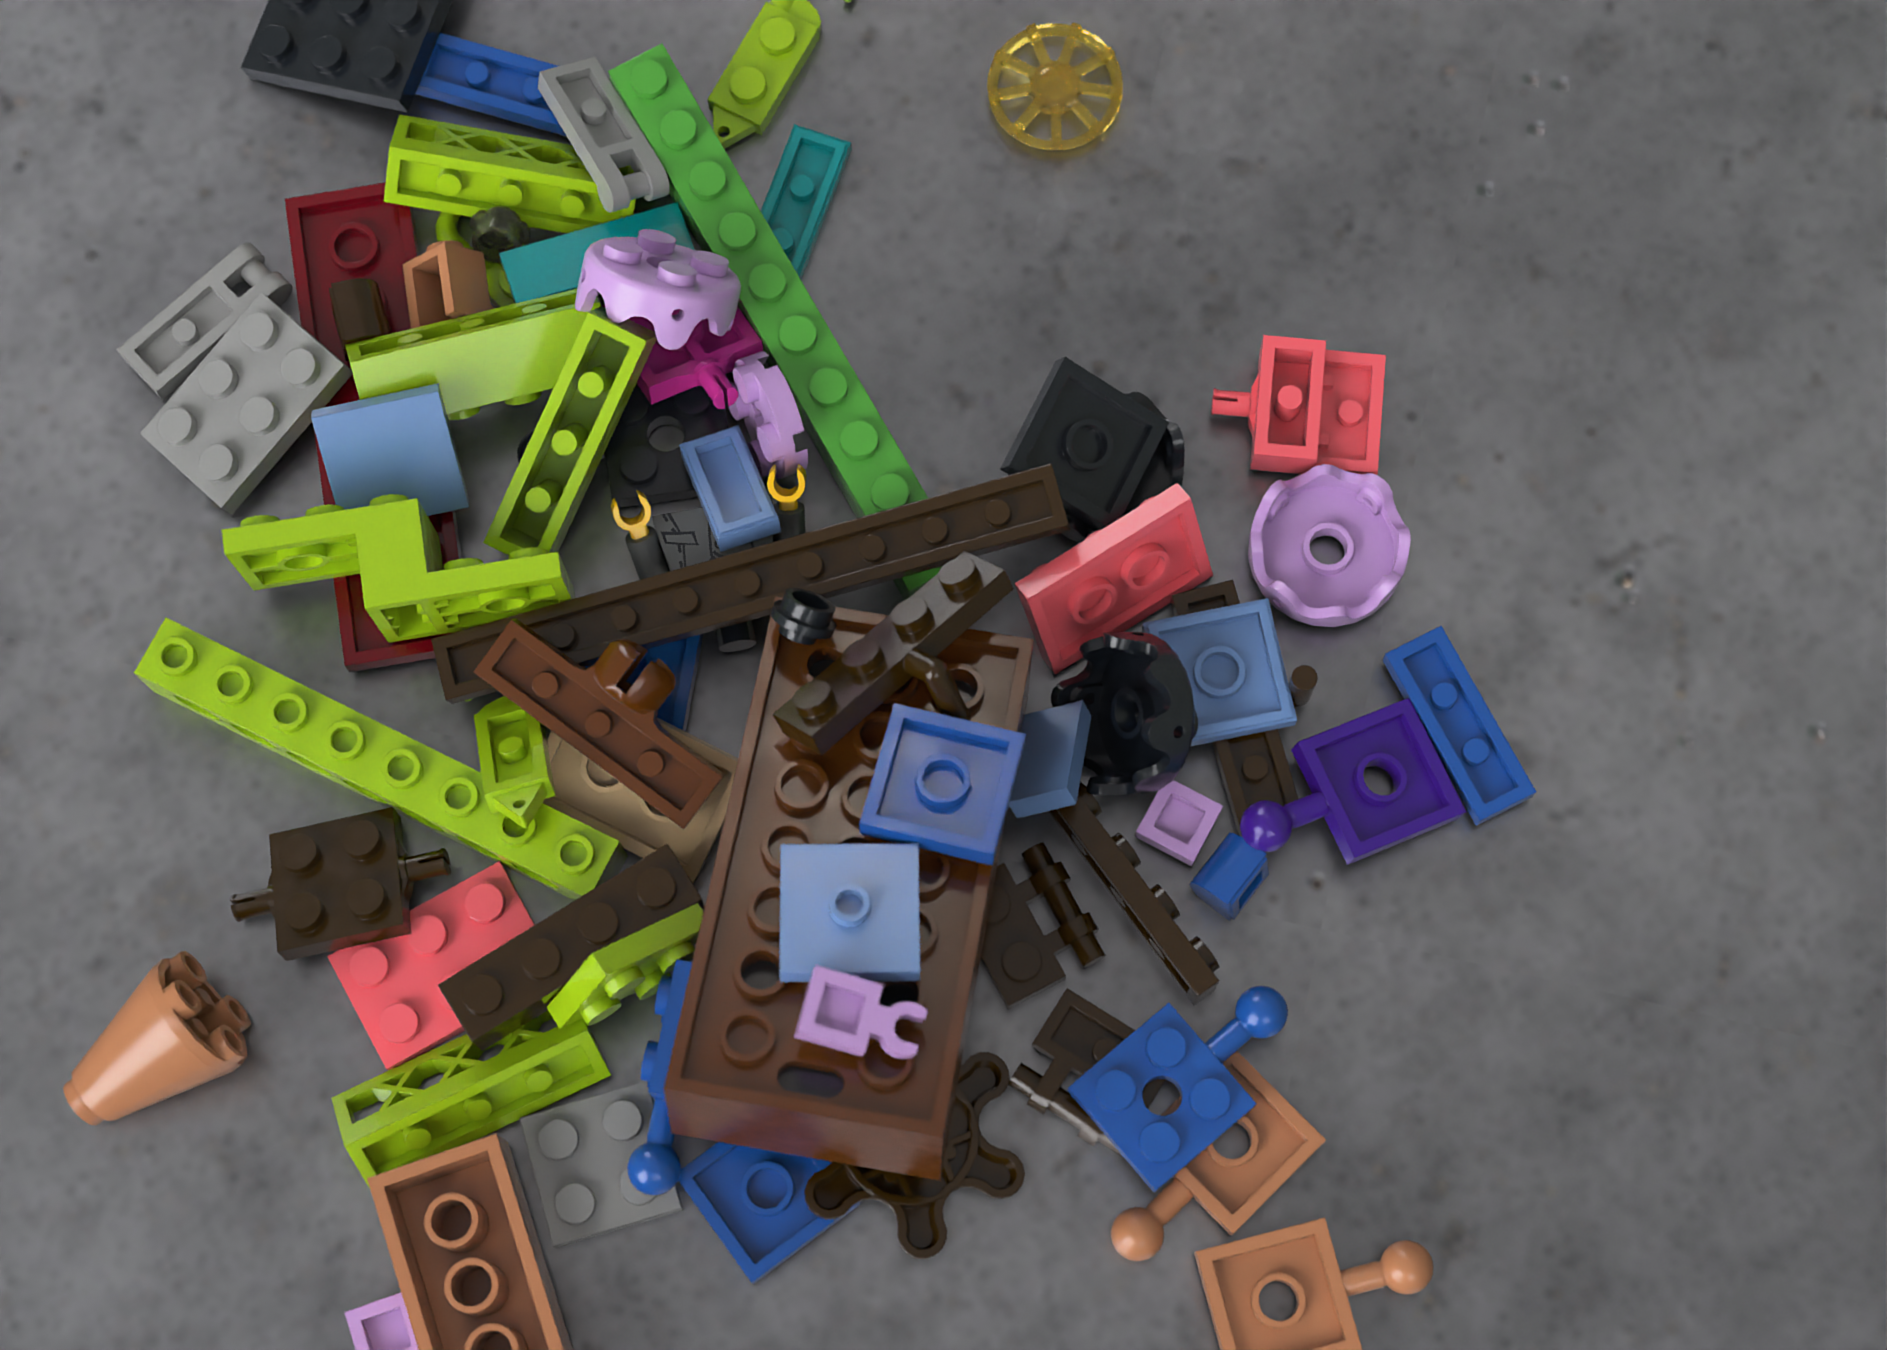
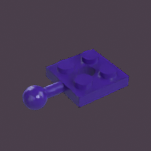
M1406 698L1297 742L1291 751L1312 794L1284 806L1269 800L1253 803L1244 811L1241 817L1240 832L1244 841L1251 847L1264 852H1273L1287 843L1292 829L1324 817L1347 865L1453 822L1466 813V810L1410 698ZM1369 766H1377L1384 769L1393 781L1392 794L1378 795L1372 792L1365 784L1363 777L1364 769Z

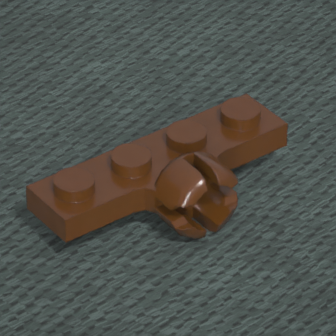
M517 618L512 619L476 667L474 673L679 827L685 829L725 774L665 730L658 722V710L676 685L675 675L669 667L659 658L655 663L651 661L632 684L627 680L648 652L646 648L636 642L625 638L611 642L596 663L586 668L578 665Z

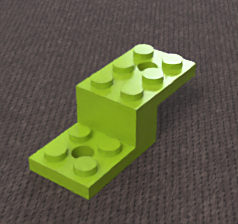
M400 494L379 496L370 501V506L346 510L339 505L315 506L306 510L303 517L280 520L272 515L252 516L242 520L240 527L222 529L224 555L254 591L360 574L364 608L388 643L457 632L576 598L574 586L559 553H548L544 548L531 547L519 549L509 554V560L484 564L478 558L456 559L447 562L443 570L439 535L418 498L409 499L407 496Z

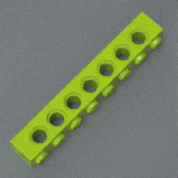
M165 617L134 671V674L153 692L386 808L393 807L397 813L495 862L500 861L503 866L574 901L619 874L628 857L619 840L542 803L527 828H522L501 812L491 814L483 793L481 772Z

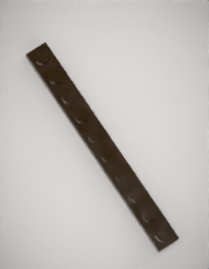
M1051 463L431 639L445 700L454 704L498 691L476 675L474 670L512 619L517 618L578 665L586 667L595 664L607 646L616 640L625 638L636 642L646 649L770 615L775 597L783 598L788 588L809 590L827 599L941 567L950 560L955 559L963 551L980 556L1069 531L1070 526Z

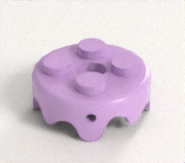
M643 229L639 231L638 237L604 238L590 244L584 254L576 293L575 309L581 312H589L593 307L596 296L600 293L605 302L606 314L609 320L614 323H620L634 316L647 318L654 325L658 343L665 349L675 350L687 342L694 327L703 319H708L709 331L718 336H723L726 331L731 330L740 297L741 283L738 276L728 267L729 260L712 252L695 251L676 245V239L668 233ZM680 309L678 314L672 315L674 310Z
M1329 464L1317 465L1288 481L1277 480L1263 496L1249 535L1248 558L1252 576L1260 591L1269 599L1270 603L1293 620L1322 627H1338L1353 624L1374 614L1390 599L1399 585L1408 561L1411 541L1410 531L1395 507L1393 492L1389 484L1383 478L1373 473L1356 474ZM1319 536H1331L1340 541L1344 548L1345 557L1335 564H1323L1312 556L1309 545L1312 540Z

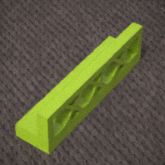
M399 115L389 146L384 202L566 234L634 214L636 199L630 200V205L627 208L611 213L605 210L600 201L595 182L571 144ZM630 165L618 168L623 176L635 173Z
M546 1011L486 1048L485 1050L498 1044L505 1045L498 1055L485 1061L478 1060L485 1050H480L472 1043L466 1033L332 1097L344 1147L368 1187L370 1188L367 1180L369 1177L473 1142L519 1120L521 1117L528 1116L611 1076L607 1062L584 1019L582 1018L562 1029L556 1026L546 1032H539L538 1030L544 1022L553 1019L550 1012ZM437 1073H445L439 1083L424 1090L418 1089L424 1079ZM378 1101L384 1102L378 1112L357 1122L355 1121L353 1113Z

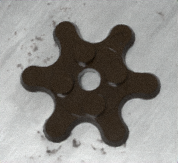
M978 1052L970 1056L961 1065L940 1180L831 1162L826 1168L814 1173L806 1184L804 1197L808 1209L815 1216L829 1220L845 1215L859 1201L868 1199L881 1201L889 1206L896 1216L897 1239L900 1247L907 1255L915 1259H928L937 1255L947 1241V1228L943 1218V1207L945 1200L952 1192L960 1188H974L991 1198L1004 1199L1017 1193L1024 1182L1025 1171L1023 1163L1018 1156L1009 1150L1000 1149L989 1144L982 1136L979 1128V1115L983 1107L990 1101L1000 1097L1007 1089L1010 1077L1006 1063L998 1055L990 1052Z

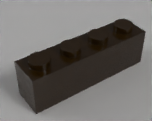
M667 843L438 984V987L471 1042L483 1051L548 1011L547 1006L593 952L696 903L700 905L704 912L705 905Z

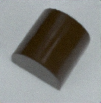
M358 278L331 283L329 294L332 312L345 361H349L346 344L391 334L392 332L380 288L376 281Z

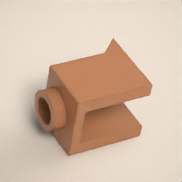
M444 240L432 243L427 247L426 252L402 264L411 329L494 309L490 303L483 252L465 248L458 241Z

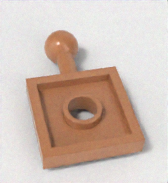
M1238 1051L1222 1064L1257 1103L1252 1110L1236 1122L1243 1126L1249 1135L1250 1146L1248 1152L1240 1158L1228 1159L1221 1156L1215 1150L1212 1143L1173 1177L1174 1179L1146 1208L1133 1207L1121 1212L1112 1225L1111 1239L1115 1249L1123 1257L1132 1261H1144L1157 1254L1164 1241L1163 1226L1192 1198L1232 1236L1326 1141ZM1181 1096L1160 1116L1174 1113L1180 1106Z
M1325 1218L1206 1248L1194 1253L1220 1350H1363L1348 1297L1384 1288L1385 1286L1400 1294H1415L1429 1284L1434 1269L1432 1258L1425 1247L1414 1241L1401 1240L1387 1247L1380 1261L1340 1270ZM1282 1282L1293 1290L1296 1296V1308L1292 1316L1287 1320L1275 1321L1268 1318L1262 1312L1259 1305V1295L1267 1283Z

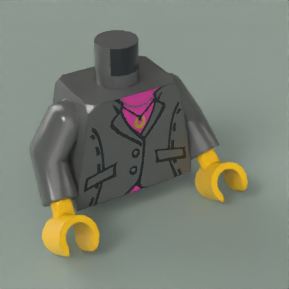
M776 464L770 469L767 487L772 504V497L779 501L774 504V509L779 518L781 532L720 552L702 507L652 516L654 527L647 526L651 517V507L645 494L636 490L642 504L641 512L633 518L623 517L619 513L615 498L611 502V512L617 525L629 531L625 541L638 577L641 580L806 533L805 507L803 503L798 501V498L801 497L805 489L806 470L802 465L798 464L797 479L799 483L794 488L786 489L779 486L776 482ZM753 620L716 630L720 651H741L751 648L757 643Z

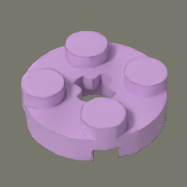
M761 351L736 360L733 369L734 382L731 384L737 389L738 398L728 408L735 420L744 419L752 440L747 445L760 476L769 475L770 469L776 464L775 477L782 479L796 474L798 464L802 465L804 469L807 468L808 451L807 449L799 452L795 451L793 435L804 432L798 407L779 367L775 365L764 368L763 365L769 355Z

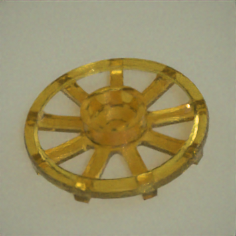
M1074 22L1071 25L1049 23L1036 26L1033 23L1027 25L1025 30L1013 36L1001 49L996 51L989 69L987 95L995 118L1012 137L1024 144L1039 149L1066 150L1092 141L1109 127L1121 105L1123 77L1115 52L1111 46L1108 47L1097 36L1082 29L1080 24ZM1043 37H1067L1060 57L1056 61L1049 57L1042 41ZM1077 41L1086 44L1097 53L1076 66H1070L1069 64ZM1031 42L1040 65L1039 67H1034L1012 56V54L1024 44ZM1106 64L1111 76L1112 86L1082 82L1081 77ZM1003 66L1029 79V83L998 88V80ZM1080 95L1098 96L1111 100L1105 115L1100 121L1078 100ZM1023 96H1031L1033 102L1013 124L1004 113L1000 102ZM1072 110L1087 126L1089 131L1080 136L1062 140L1061 114ZM1040 111L1051 115V140L1039 139L1024 132L1025 128Z

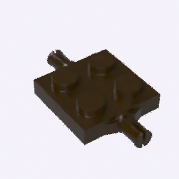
M393 807L269 834L272 871L268 887L243 894L231 895L230 901L233 903L231 910L237 922L272 914L275 919L277 952L286 961L412 934L409 902L414 889V882L450 875L451 868L449 865L451 863L445 848L409 856L403 845L401 817Z

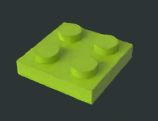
M696 903L593 952L547 1006L559 1029L582 1018L588 1026L596 1024L617 1011L622 1005L621 999L636 993L640 1000L656 994L662 975L671 976L670 972L674 970L676 959L690 961L694 956V944L697 942L703 917V910L700 905Z

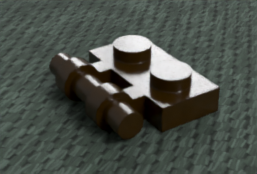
M1044 842L1030 847L1021 854L1032 874L1029 879L1016 885L1005 863L997 866L981 960L1008 1010L1066 979V975L1056 958V955L1072 947L1083 968L1098 962L1106 956L1094 935L1099 930L1089 912L1082 913L1067 886V883L1071 880L1068 872L1061 861L1054 862ZM1042 897H1045L1060 925L1058 929L1045 936L1028 907L1029 904Z
M1066 988L1032 1043L1033 1048L1053 1061L1043 1076L1025 1064L1020 1063L1008 1085L1028 1097L1027 1105L1044 1115L1049 1110L1079 1129L1080 1131L1077 1136L1093 1147L1097 1142H1100L1120 1155L1121 1153L1071 1094L1061 1087L1070 1072L1081 1077L1135 1030ZM1165 1079L1153 1080L1144 1087L1142 1097L1147 1109H1149L1166 1081Z

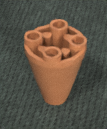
M180 951L171 959L163 958L152 967L72 1071V1079L65 1083L63 1088L65 1098L73 1111L83 1121L97 1126L104 1120L115 1121L224 1076L241 1066L248 1056L246 1040L242 1032L250 1027L251 1020L244 1007L234 997L226 995L222 998L207 981L203 967L190 953Z

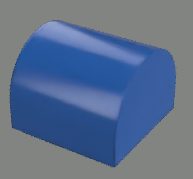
M1228 833L1189 885L1202 901L1227 920L1235 919L1269 875L1267 853L1251 847L1241 836L1235 833Z

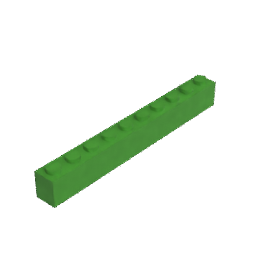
M663 43L609 70L608 74L611 83L662 163L669 180V195L674 203L678 202L683 219L702 251L716 253L728 259V267L738 276L741 283V292L737 307L762 340L763 351L769 355L766 360L768 366L777 365L783 373L795 399L805 430L856 518L927 499L928 496ZM941 567L893 580L903 599L906 600L932 579Z

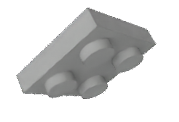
M647 1081L519 1118L553 1247L559 1248L683 1210L677 1184L664 1194L647 1195L638 1191L631 1184L628 1177L627 1164L632 1152L638 1146L647 1142V1134L654 1106V1099L648 1092Z

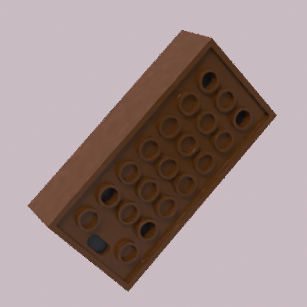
M775 597L774 602L783 598ZM835 607L836 610L832 619L836 623V628L833 636L829 639H817L813 645L797 643L783 636L778 630L780 625L770 616L664 1084L671 1132L677 1135L940 1180L1005 821L993 866L918 848L920 981H872L883 984L879 1005L890 1008L896 1003L910 1001L920 1004L928 1011L926 1019L922 1023L912 1022L908 1019H900L895 1023V1033L900 1040L918 1045L916 1055L910 1059L892 1057L883 1050L878 1040L869 1038L866 1052L862 1057L795 1038L794 1035L809 982H780L781 844H900L860 834L861 816L893 705L896 703L938 714L940 712L925 682L913 676L823 755L816 753L783 734L773 713L789 701L801 686L811 682L836 661L849 645L864 637L888 615ZM968 628L936 656V658L942 660L947 665L971 715L970 721L1021 733L1028 700L1034 639Z

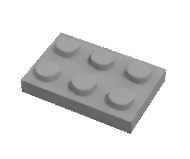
M261 292L140 434L220 508L233 514L312 422V410L324 408L353 373L345 363L273 300Z

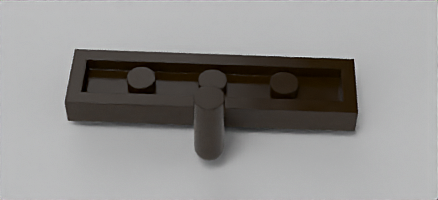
M963 551L955 559L944 564L932 579L908 599L896 605L891 614L860 640L849 645L836 661L811 682L801 686L789 701L773 713L782 733L816 753L823 755L913 676L925 682L940 714L970 721L971 715L947 665L942 660L936 658V656L1014 589L1005 569L966 551Z
M1232 579L1174 594L1171 597L1170 603L1174 616L1236 605L1240 604ZM1301 665L1295 668L1288 683L1294 708L1303 706L1310 700L1318 680L1316 671L1308 665ZM1278 729L1212 742L1239 836L1242 837L1240 832L1241 817L1244 811L1253 803L1269 800L1284 806L1299 799Z

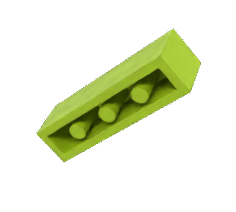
M577 289L362 340L346 344L345 346L360 400L439 384L448 420H461L479 413L481 410L480 406L505 401L507 405L526 404L540 398L542 395L541 391L553 389L588 312H581L575 309ZM597 296L590 311L601 307Z
M603 306L588 312L483 541L484 544L506 555L519 549L531 547L544 548L548 553L559 551L657 340L654 331L629 319L624 322L614 323L608 319L606 308Z

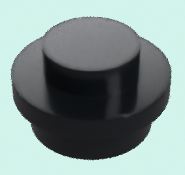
M788 588L783 599L774 602L770 612L774 621L780 625L778 628L779 632L786 638L801 644L813 645L817 639H829L833 636L836 628V623L832 619L836 610L834 604L817 593L801 588Z

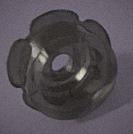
M496 206L487 211L480 210L472 216L469 225L473 229L471 240L473 249L483 252L484 259L492 263L501 264L500 252L521 247L530 240L531 232L528 224L521 221L519 215L507 207Z

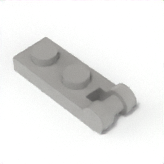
M595 56L539 72L538 90L595 182L600 201L607 212L611 213L627 208L630 205V200L644 197L646 200L651 201L669 194V180L662 163ZM630 165L635 173L623 176L618 168Z
M250 242L241 244L122 344L117 351L150 388L164 400L189 377L261 292L278 306H281L291 295L293 287L278 271L271 273L264 265L265 257ZM246 281L251 288L238 298L230 289L238 282Z

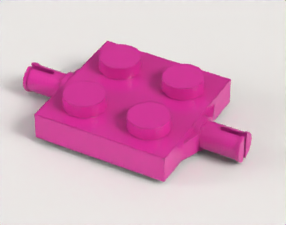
M737 307L731 330L726 331L723 336H718L709 331V323L706 318L694 327L687 342L679 349H665L656 340L637 384L651 405L693 387L702 386L711 398L714 406L718 409H725L724 400L730 407L738 398L737 389L732 386L725 374L733 371L736 360L763 351L762 340ZM680 309L674 310L672 315L678 314ZM635 316L629 318V320L655 332L654 325L647 318Z

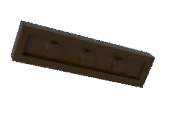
M1080 781L1077 803L1048 811L1195 1006L1214 992L1219 983L1218 978L1213 973L1220 968L1216 958L1198 936H1195L1190 941L1187 939L1174 921L1180 916V913L1170 896L1159 884L1150 889L1135 870L1141 864L1135 850L1119 832L1112 837L1108 834L1096 818L1102 813L1100 805L1095 797L1086 791L1087 787Z

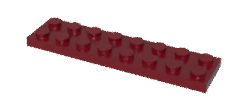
M386 182L285 198L301 326L350 369L349 361H345L332 312L329 294L331 283L358 278L376 281L380 288L391 332L396 333L411 329L402 264L420 255L414 211L411 206L384 202ZM353 374L325 407L360 400ZM315 434L324 505H336ZM455 510L428 516L439 535L443 570L447 562L462 558ZM360 574L333 578L344 665L349 672L435 658L431 639L450 634L446 633L388 643L364 608Z

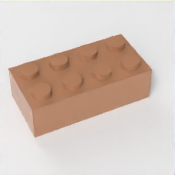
M493 1134L367 1178L418 1350H573L508 1141L498 1134Z

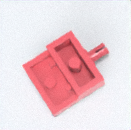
M1263 335L1259 352L1258 375L1252 385L1251 392L1213 388L1211 415L1248 417V425L1252 434L1250 470L1303 474L1317 465L1329 464L1356 474L1373 473L1377 475L1386 355L1326 350V340Z

